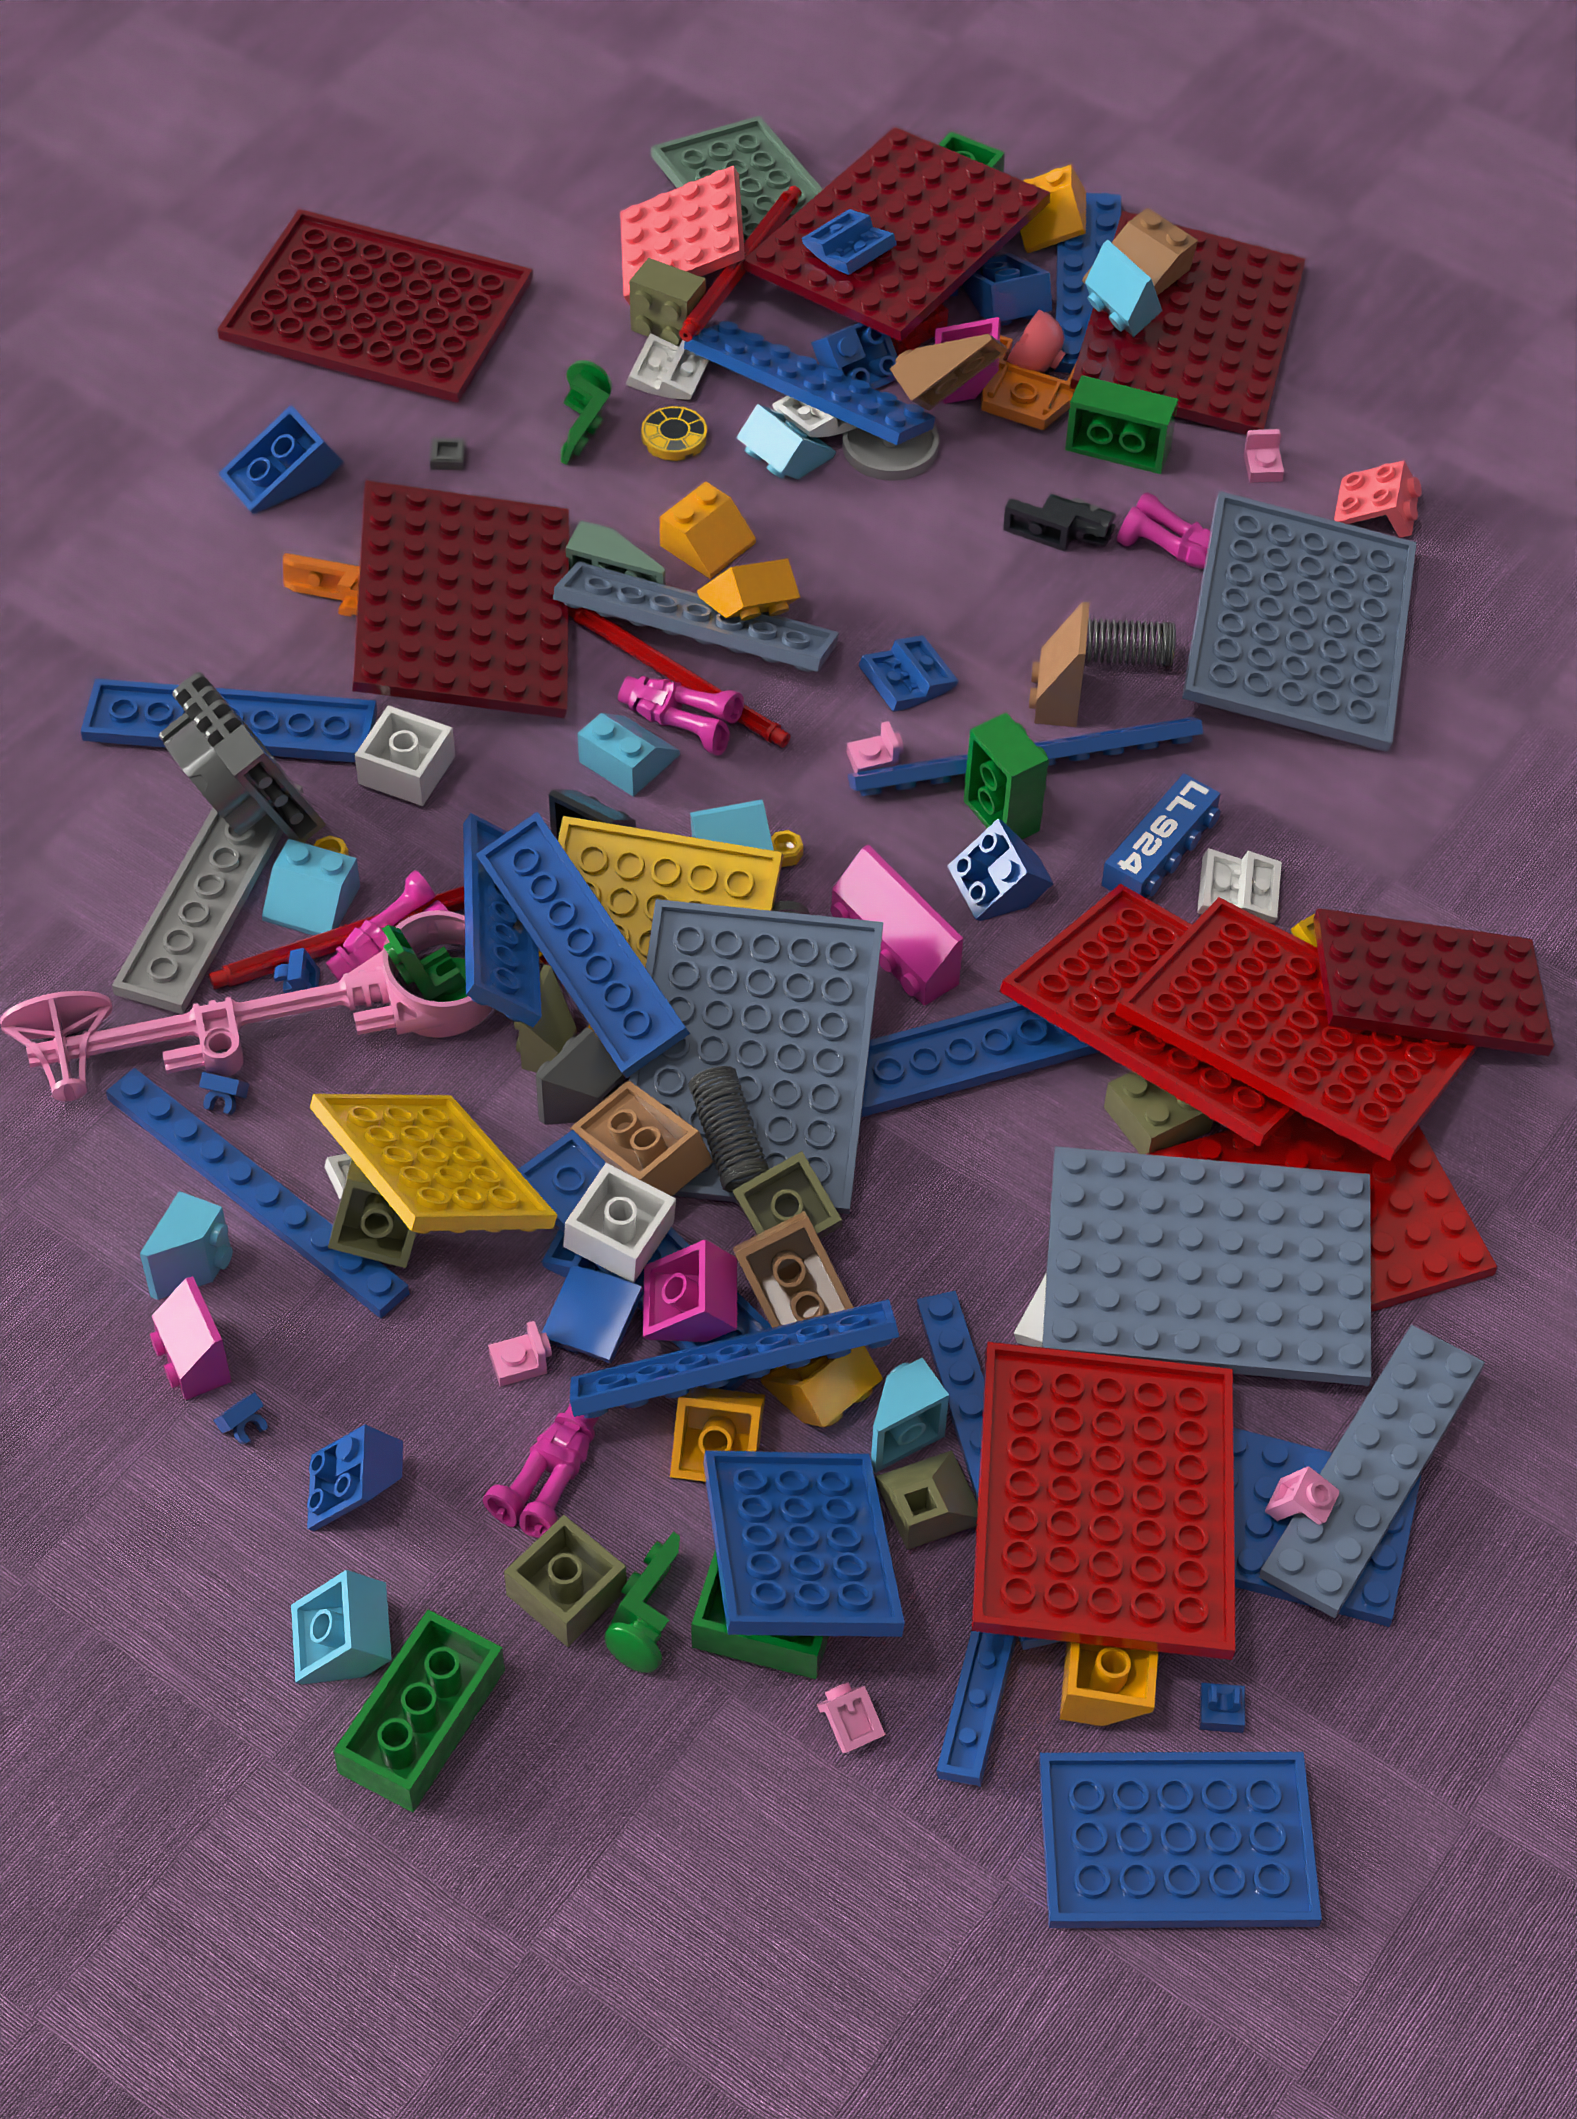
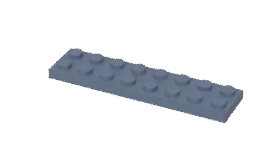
M577 562L554 587L553 599L564 602L568 607H583L597 611L599 615L604 617L616 616L627 619L636 626L648 625L656 627L669 635L681 634L689 636L702 644L714 643L728 647L730 651L735 653H751L761 656L763 660L768 662H783L794 665L798 670L805 672H818L838 642L839 632L777 615L770 616L766 612L746 621H742L740 616L726 619L700 599L696 593L582 562Z
M1411 1325L1319 1474L1339 1490V1496L1327 1521L1318 1525L1304 1513H1296L1263 1565L1259 1578L1336 1618L1481 1374L1485 1362Z

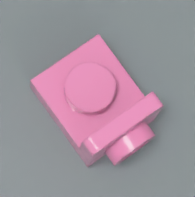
M1279 429L1249 430L1247 432L1244 459L1249 483L1283 481L1284 468L1279 450L1281 440Z
M886 721L881 723L880 736L847 743L846 753L854 771L860 772L899 765V754L903 753L904 748L900 734L898 732L894 733L890 722Z
M535 1321L526 1323V1335L488 1345L489 1355L500 1387L547 1374L546 1358L552 1356L551 1346L546 1332L539 1334Z
M1308 1466L1280 1479L1265 1512L1276 1521L1296 1513H1304L1316 1524L1320 1525L1327 1521L1339 1496V1490Z
M849 1682L826 1691L825 1694L828 1700L817 1704L819 1712L826 1713L842 1753L852 1751L885 1735L865 1686L851 1689Z

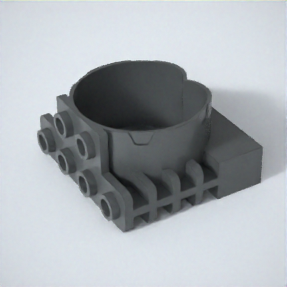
M202 672L194 673L174 689L172 695L185 713L161 731L159 737L164 742L163 744L197 789L239 836L244 834L267 814L290 839L302 843L326 825L271 753L265 748L260 739Z

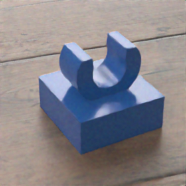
M305 948L291 950L289 964H281L275 967L274 980L275 982L283 981L284 993L319 987L320 968Z
M202 1072L199 1087L210 1091L204 1098V1109L213 1111L215 1101L223 1097L225 1100L223 1113L232 1115L236 1110L234 1096L246 1099L250 1084L241 1080Z
M255 1392L244 1397L213 1420L222 1434L233 1429L235 1439L242 1445L251 1441L244 1431L247 1422L253 1423L259 1432L268 1428L266 1420L261 1415L254 1414L265 1406Z
M1201 1683L1199 1730L1243 1733L1245 1728V1686Z

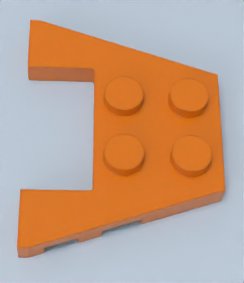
M1000 335V342L1007 347L1008 351L999 357L998 372L982 390L981 410L1044 430L1070 408V401L1075 392L1074 389H1070V384L1076 364L1067 381L1034 370L1018 367L1006 362L1012 349L1013 339Z

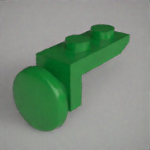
M587 360L574 362L568 368L566 374L567 381L572 389L564 399L563 404L578 412L580 416L569 430L568 439L561 448V463L565 465L568 464L573 455L580 457L588 444L589 439L586 438L588 433L594 436L603 421V418L600 416L612 392V381L607 372L599 365Z
M391 925L382 928L390 941L384 945L385 950L406 984L410 985L415 982L425 1000L451 1002L467 997L465 959L451 958L446 948L442 947L419 961L401 929Z
M672 1532L664 1544L656 1541L643 1561L648 1566L642 1574L634 1571L621 1591L626 1596L619 1604L604 1635L605 1644L610 1653L620 1663L637 1672L651 1673L662 1664V1654L656 1644L660 1640L661 1633L670 1619L646 1603L669 1573L671 1564L679 1553L680 1536L675 1532Z

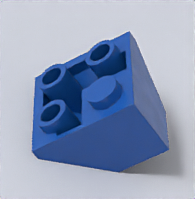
M856 323L811 342L819 365L838 369L848 378L865 381L873 389L897 380L890 371V368L896 364L895 360L898 357L890 336L866 325Z
M997 819L947 865L973 916L978 921L1027 908L1054 884L1039 856L1000 819Z
M364 1424L312 1454L309 1464L310 1483L307 1501V1529L313 1532L370 1501L400 1480L403 1468V1441Z

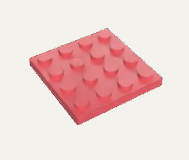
M734 165L715 171L709 176L694 182H688L677 189L661 193L650 200L632 205L620 211L623 296L629 305V281L648 258L700 277L745 259L739 173Z

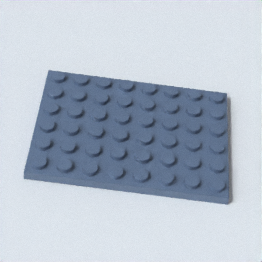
M1219 491L1215 502L1182 699L1388 752L1393 741L1417 542Z
M656 899L646 970L690 1034L630 1075V1081L700 1132L711 1156V1151L703 1132V1126H701V1120H699L695 1102L688 1088V1083L696 1074L712 1067L731 1066L735 1068L739 1085L742 1088L741 1091L744 1092L743 1097L746 1098L745 1103L748 1104L747 1109L750 1110L749 1115L752 1116L753 1128L756 1129L758 1141L761 1142L760 1147L763 1148L762 1153L765 1154L764 1160H767L769 1169L802 1151L837 1212L850 1214L883 922ZM714 1079L708 1080V1081H706V1082L700 1084V1085L698 1086V1088L701 1087L702 1085H704L705 1083H707V1082H709V1081H712V1080H714ZM734 1092L726 1093L724 1095L715 1097L709 1101H714L729 1096ZM730 1099V1100H726V1101H724V1102L717 1103V1104L713 1105L712 1107H716V1106H720V1105L729 1103V1102H731V1101H733V1100H735V1099ZM733 1105V1106H729V1107L720 1109V1110H718V1111H716V1112H714V1113H719V1112H723V1111L729 1110V1109H731V1108H734V1107L737 1106V1105ZM737 1111V1112H732V1113L723 1115V1116H721V1117H719V1118H717V1119H722V1118H726V1117L732 1116V1115L738 1113L739 1111ZM740 1118L731 1119L729 1121L721 1123L718 1126L732 1123L734 1121L739 1120ZM743 1124L734 1125V1126L729 1127V1128H726V1129H724V1130H722V1131H720V1132L732 1130V1129L737 1128V1127H739V1126H741V1125H743ZM745 1130L729 1134L723 1138L735 1136L739 1133L744 1132ZM741 1137V1138L732 1140V1141H730V1142H728V1143H726V1144H730V1143H734V1142L740 1141V1140H742V1139H745L746 1137ZM745 1143V1144H741V1145L732 1147V1148L729 1149V1150H733V1149L740 1148V1147L745 1146V1145H747V1144H749V1143ZM751 1149L735 1153L729 1157L743 1154L745 1152L750 1151ZM748 1156V1157L741 1158V1159L736 1160V1161H734V1162H732V1163H736V1162H739V1161H743V1160L748 1159V1158H750V1157H752V1156ZM714 1161L673 1195L738 1203L733 1192H727L722 1189ZM745 1177V1178H741V1179H735V1180H732V1181H730V1182L740 1181V1180H743V1179H747V1178H749V1177Z
M1055 1146L1042 1348L1233 1369V1374L1369 1386L1371 1380L1370 1174Z

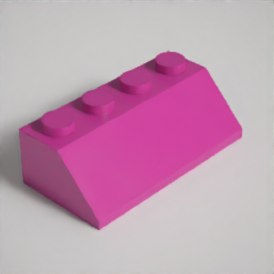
M869 844L863 847L832 888L831 914L833 917L883 922L879 964L886 972H891L901 982L903 989L908 995L915 996L925 1006L959 985L963 937Z

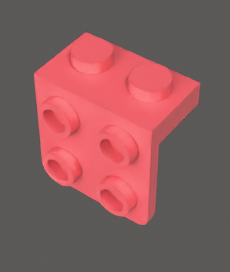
M1404 460L1346 475L1341 480L1334 520L1351 524L1386 515L1399 538L1412 535L1414 520H1417L1418 517L1417 502L1418 497L1422 494L1420 481L1417 477H1413Z

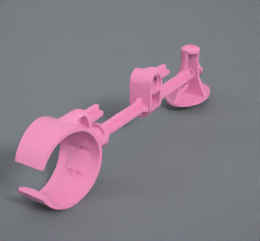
M440 910L421 912L406 918L396 926V928L401 929L415 954L439 944H460L465 946V916L459 913ZM388 938L386 939L384 945L390 942ZM383 947V951L351 972L343 974L341 980L335 984L245 1002H236L230 996L226 997L223 1002L216 1003L215 1000H211L208 1005L199 1006L198 1003L193 1004L192 1009L185 1014L97 1031V1029L112 1012V1002L109 997L91 991L56 992L38 996L13 1006L1 1016L0 1026L5 1034L10 1035L27 1047L26 1051L30 1067L40 1066L44 1068L53 1098L58 1101L67 1102L80 1099L87 1093L86 1059L91 1055L193 1035L199 1038L200 1044L162 1052L166 1073L169 1074L205 1066L206 1073L229 1077L236 1074L243 1065V1052L238 1031L244 1024L338 1005L347 1006L352 1011L356 1010V1006L365 1005L367 1008L372 1007V1003L381 1001L382 1004L389 1003L390 1006L353 1013L358 1035L395 1028L397 1035L414 1032L426 1037L442 1038L455 1036L472 1029L482 1022L493 1008L479 1005L469 996L451 1002H434L409 993L396 981L399 970ZM89 1028L84 1034L66 1037L68 1034ZM54 1038V1040L41 1043H35L28 1040ZM228 1049L227 1052L216 1053L218 1050ZM79 1058V1079L71 1078L69 1067L71 1059ZM59 1062L61 1064L63 1080L55 1083L49 1064Z

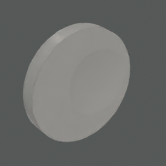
M934 424L932 430L899 445H895L857 427L843 433L842 448L846 460L860 473L879 480H904L923 473L934 463L938 454L939 434Z

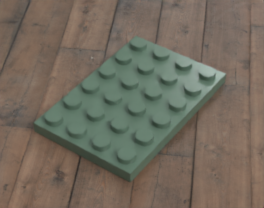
M761 116L651 146V157L676 188L734 165L739 173L744 242L780 195L787 191L789 187L797 186L801 190L802 195L798 199L797 206L785 222L823 190Z

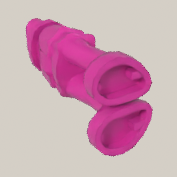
M1148 492L1144 493L1140 497L1137 506L1131 508L1123 521L1117 536V542L1124 546H1130L1138 538L1143 537L1160 545L1175 556L1177 561L1185 562L1186 565L1204 569L1210 530L1207 528L1203 529L1198 521L1193 525L1185 522L1164 506L1156 496ZM1162 526H1164V527L1168 528L1169 530L1173 531L1174 533H1176V534L1179 535L1180 537H1178V536L1172 534L1171 532H1169L1168 530H1166V529L1163 528Z
M627 676L618 694V702L629 705L631 711L640 713L650 722L656 721L661 726L670 725L695 733L700 737L703 748L716 756L721 755L725 751L729 742L730 731L725 722L734 724L738 721L744 707L743 695L736 691L726 690L717 694L688 689L683 687L680 682H671L670 679H649L646 676H641L639 679ZM682 704L707 711L719 719L682 711Z
M415 870L405 879L403 894L393 904L370 921L365 920L360 928L355 927L344 942V948L340 946L336 948L338 954L325 963L338 982L343 977V974L351 972L383 951L387 936L382 928L387 925L394 926L405 916L435 898L434 891L418 871ZM436 900L423 912L435 910L448 911V909L440 901Z
M569 1405L565 1413H558L555 1422L537 1437L538 1442L530 1447V1455L510 1487L495 1484L487 1490L483 1497L485 1508L491 1515L508 1527H514L520 1518L522 1531L528 1536L540 1538L558 1521L555 1512L556 1505L568 1482L575 1478L579 1473L580 1465L586 1461L589 1444L595 1437L593 1428L599 1417L585 1418L584 1415L574 1417L571 1405ZM544 1471L551 1473L535 1501L526 1505Z

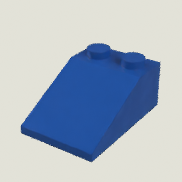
M1012 253L992 256L962 284L980 316L985 319L999 317L1001 321L1000 326L1011 324L1012 319L1016 318L1032 319L1039 309L1043 312L1053 311L1050 272Z
M290 405L218 474L252 514H256L319 486L344 461L315 428Z

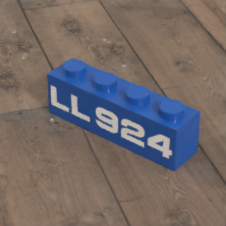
M1183 773L1106 860L1101 886L1112 891L1121 883L1145 898L1148 895L1154 896L1162 883L1163 877L1167 873H1174L1181 862L1182 855L1187 850L1192 851L1197 846L1202 832L1206 828L1211 829L1218 821L1221 810L1218 809L1220 792Z

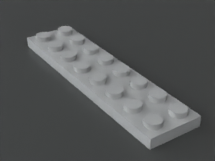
M295 784L298 790L303 794L302 786ZM212 808L112 984L114 995L184 1014L283 834L282 829L268 814L239 836L225 819Z

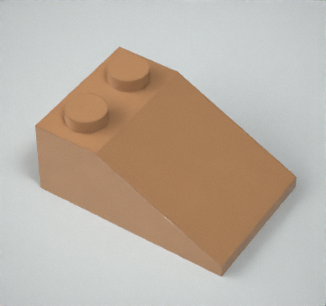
M1146 208L1130 220L1112 241V244L1152 279L1157 296L1190 270L1198 243L1197 239L1149 208ZM1091 268L1089 269V271H1088V272L1084 275V277H1083L1082 282H1083L1084 284H1085V281H1086V279H1087V277H1088V274H1089Z
M984 334L919 347L913 351L911 349L907 350L896 358V364L890 368V371L910 400L930 411L1006 353L1008 349L990 334Z
M1082 602L1041 647L1040 662L1033 661L1031 682L1038 683L1037 688H1030L1029 709H1035V724L1077 727L1086 655L1090 602Z
M629 1080L570 1128L606 1163L670 1196L677 1193L713 1162L700 1132Z
M805 1211L732 1247L772 1328L854 1308Z

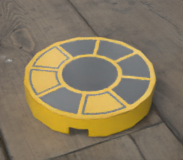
M669 406L659 408L650 413L643 421L641 440L643 445L647 446L648 452L653 456L663 460H684L685 455L693 453V456H695L706 445L707 425L703 417L696 411L686 407Z

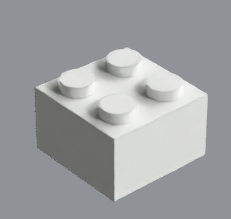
M387 706L355 754L358 784L423 806L455 757L453 727Z
M605 1163L565 1222L564 1247L634 1283L674 1223L676 1198Z

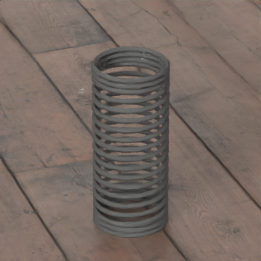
M1088 618V662H1091L1095 626V663L1098 659L1100 628V662H1104L1106 629V662H1110L1111 638L1114 629L1112 662L1116 663L1120 627V664L1123 661L1125 628L1126 665L1129 663L1132 630L1131 664H1135L1136 638L1139 629L1137 664H1141L1142 640L1145 628L1144 665L1146 666L1148 662L1150 629V665L1154 664L1156 631L1158 632L1156 665H1160V658L1163 667L1165 665L1167 667L1173 665L1176 644V625L1174 622L1167 623L1163 621L1160 625L1157 621L1154 625L1152 621L1149 624L1143 621L1141 624L1140 620H1138L1135 624L1134 620H1131L1129 623L1128 620L1122 622L1119 619L1116 623V620L1113 619L1110 623L1109 619H1106L1104 622L1102 618L1099 621L1094 618L1091 622V619Z
M716 1066L692 1077L688 1083V1088L695 1102L694 1104L699 1114V1120H701V1126H703V1132L705 1133L711 1156L714 1158L713 1161L716 1164L715 1167L720 1177L722 1189L727 1192H733L732 1190L769 1170L767 1160H764L765 1154L762 1153L763 1148L760 1147L761 1142L758 1141L756 1129L753 1128L754 1123L751 1122L752 1116L749 1115L750 1110L747 1109L748 1104L745 1103L746 1098L743 1097L744 1092L741 1091L742 1088L739 1085L736 1069L731 1066ZM714 1079V1080H712V1081H709V1082L705 1083L704 1085H702L701 1087L698 1088V1086H699L700 1084H702V1083H704V1082H706V1081H708V1080ZM734 1092L729 1096L714 1101H709L715 1097L724 1095L726 1093ZM730 1099H735V1100H733V1101H731V1102H729V1103H726V1104H723V1105H720V1106H716V1107H712L713 1105H715V1104H717V1103L724 1102V1101L730 1100ZM733 1105H737V1106H735L734 1108H731V1109H729V1110H726V1111H723V1112H719V1113H714V1112H716V1111H718V1110H720V1109H723V1108H726V1107H729V1106H733ZM737 1111H739L738 1113H736V1114H734V1115H732V1116H729V1117H726V1118H722V1119H717V1118H719V1117H721V1116H723V1115H726V1114H729V1113H732V1112H737ZM740 1118L739 1120L734 1121L732 1123L718 1126L721 1123L729 1121L731 1119ZM743 1124V1125H741V1126H739V1127H737V1128H734V1129H732V1130L720 1132V1131H722V1130H724V1129H726V1128L732 1127V1126H734V1125ZM745 1130L744 1132L739 1133L735 1136L723 1138L729 1134ZM741 1137H746L745 1139H742V1140H740V1141H737V1142H734V1143H730V1144H726V1143H728V1142H730V1141H732V1140H735V1139H738V1138H741ZM745 1143H749V1144H747V1145H745V1146H742V1147H740V1148L733 1149V1150H729V1149H731L732 1147H735V1146H738V1145H741V1144H745ZM751 1149L750 1151L745 1152L743 1154L729 1157L735 1153ZM748 1156H752V1157H750V1158H748V1159H745V1160H743V1161H739V1162H736V1163H732V1162H734V1161H736V1160H739V1159H741V1158L748 1157ZM749 1177V1178H747V1179H743V1180H740V1181L730 1182V1181L735 1180V1179H741V1178Z

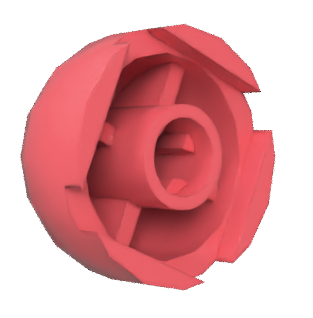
M1039 309L1025 328L1019 342L1017 341L1006 362L1043 374L1049 367L1056 370L1066 354L1061 350L1065 338L1064 331L1059 322L1048 313H1044Z

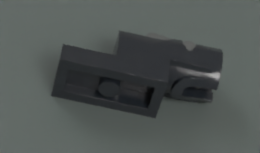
M1054 494L1048 497L1042 508L1010 498L1005 506L1003 531L1064 552L1073 539L1093 546L1105 547L1114 531L1115 524H1113V521L1116 518V513L1087 503L1079 498L1069 500Z

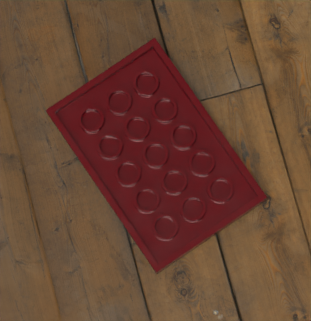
M1317 908L1313 921L1329 1026L1542 1056L1550 1055L1554 1043L1532 939Z

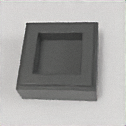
M432 438L430 470H464L465 438Z

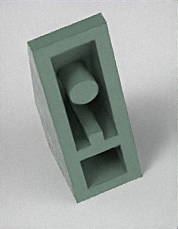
M580 520L566 547V557L569 558V571L577 562H582L666 585L665 568L612 528Z

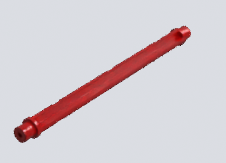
M797 186L789 187L787 191L780 195L744 242L745 258L779 229L797 206L798 199L802 195L801 190ZM743 260L725 267L687 316L679 331V336L682 340L686 342L691 341L694 336L699 335L747 272L744 270Z
M568 607V615L574 618L575 623L587 627L670 680L680 682L683 687L695 691L713 694L723 692L593 610L583 607ZM744 704L742 714L738 719L739 723L764 737L769 743L774 742L782 748L789 743L791 734L783 730L779 723L772 722Z
M464 886L435 895V898L405 916L394 927L406 918L423 912L436 900L440 901L450 912L464 909ZM377 915L224 965L221 970L209 973L212 987L214 990L226 985L232 987L274 973L276 966L289 964L291 950L305 948L312 959L336 952V948L339 946L344 948V942L355 927L360 928L365 920L370 921Z

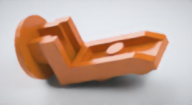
M284 553L283 585L294 592L341 600L343 602L338 608V615L352 617L353 614L356 615L359 566Z

